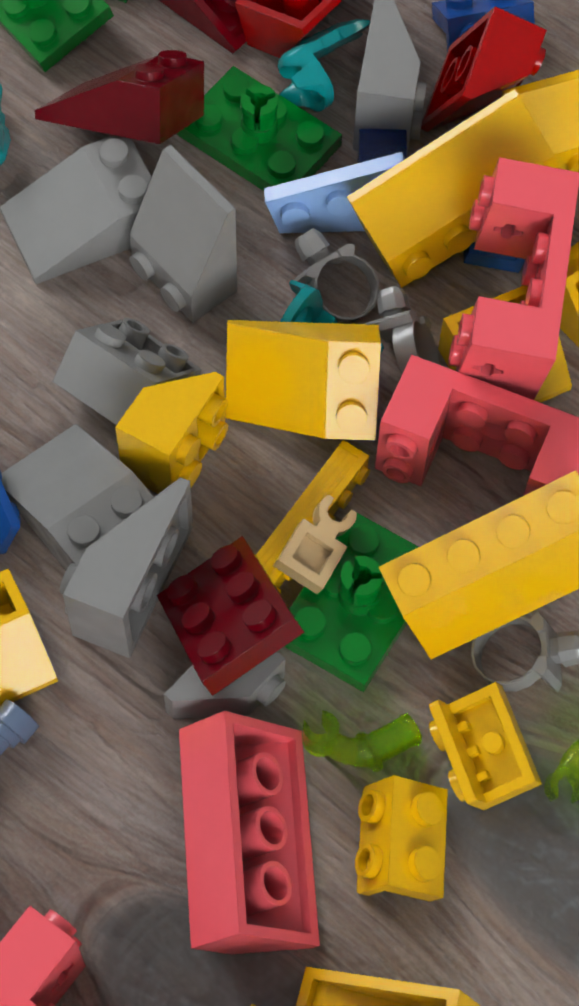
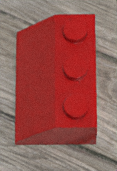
M237 0L235 6L247 45L280 58L285 52L293 48L342 0Z
M496 6L493 7L450 45L422 120L421 129L429 132L484 109L497 98H501L503 90L520 86L522 81L529 75L534 76L545 58L546 49L541 47L547 30Z

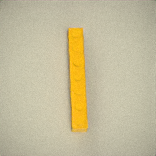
M345 440L341 441L256 554L280 594V586L285 580L291 581L292 578L273 567L297 525L303 518L314 525L313 511L327 495L334 498L328 508V514L335 521V516L333 515L338 508L344 509L349 504L353 496L351 492L356 484L361 486L370 474V469L368 468L369 455Z

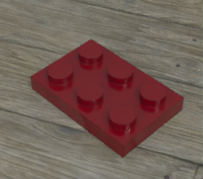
M243 536L230 545L219 548L211 558L188 574L173 580L168 588L156 595L201 682L212 696L304 633L253 549Z

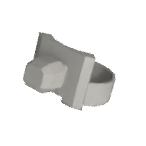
M312 228L295 240V247L302 262L307 260L310 267L295 277L294 281L303 284L309 283V286L317 289V278L325 264H341L343 261H347L358 266L366 275L370 285V300L366 310L356 317H341L330 312L324 304L323 309L334 316L339 324H348L361 319L374 308L378 299L379 280L375 270L365 259L354 255L355 244L347 243L330 254L327 249L330 245L321 232Z
M392 286L379 291L377 299L379 315L384 318L365 324L379 325V331L384 341L389 342L393 340L394 353L401 374H403L411 354L440 365L436 343L430 330V320L425 316H416L415 311L411 310L407 294L401 287Z
M537 611L530 620L521 616L475 638L471 650L473 665L489 684L497 682L503 686L504 691L517 692L530 687L539 678H542L549 687L558 693L562 686L561 663L565 667L579 664V632L566 631L558 632L557 634ZM509 625H525L536 630L541 642V653L533 667L526 674L509 682L494 681L486 677L482 668L481 658L482 650L489 637L499 629Z

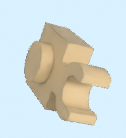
M330 495L324 497L313 511L314 525L304 518L301 520L273 567L315 594L323 590L347 549L346 545L335 538L346 533L353 526L357 517V512L351 509L341 522L332 520L328 514V508L334 498Z

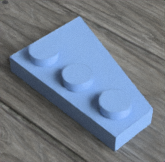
M403 152L264 188L265 204L280 234L306 233L312 228L319 232L365 231L347 196L403 161L405 157Z

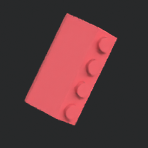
M222 711L179 729L191 949L225 954H245L319 947L320 940L302 731L228 711Z

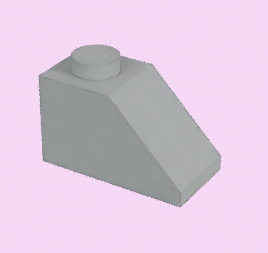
M275 652L213 696L203 685L196 670L191 665L164 693L166 713L173 719L205 718L222 711L250 715L260 703L264 706L270 705L285 687L286 681L283 680L285 678V658L278 652Z

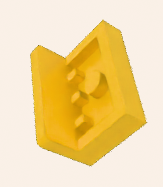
M494 682L449 704L439 699L429 704L434 719L429 722L430 733L438 748L443 752H447L453 768L448 771V779L455 795L460 801H466L468 805L486 810L542 785L502 685Z
M396 775L366 785L363 788L358 806V815L361 820L359 850L355 858L358 894L370 896L387 891L429 902L444 898L448 789Z

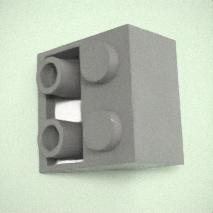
M124 318L76 330L52 382L117 425L143 387L197 376L202 369L190 362L188 354L181 348L172 344L161 343L149 335L150 330L147 326L137 320Z

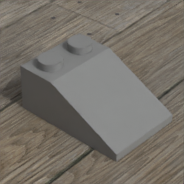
M374 0L357 91L353 150L385 155L403 152L404 157L407 158L410 139H420L427 83L418 82L421 61L395 0Z
M112 135L82 146L0 206L1 214L35 284L131 249L129 234L152 178L132 139Z
M170 144L161 152L130 231L131 256L129 260L134 271L141 279L145 281L150 279L160 289L163 300L173 311L178 312L181 310L194 323L237 292L236 208Z
M77 424L1 473L2 483L10 502L15 503L19 514L65 571L71 563L78 565L88 546L154 497L131 469Z
M181 477L88 546L78 565L74 563L69 565L61 581L60 593L63 594L65 614L68 615L72 636L127 658L131 657L158 601L156 595L163 591L193 528L189 480Z

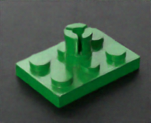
M0 0V25L44 72L48 71L114 16L110 6L104 0Z
M232 66L204 95V116L177 133L179 137L263 191L267 187L315 175L342 146V134L235 66Z
M357 513L353 526L342 536L336 538V540L346 545L347 549L323 590L315 594L308 588L303 587L291 605L290 610L304 633L284 647L364 693L407 625L380 572L379 566L418 548V546Z

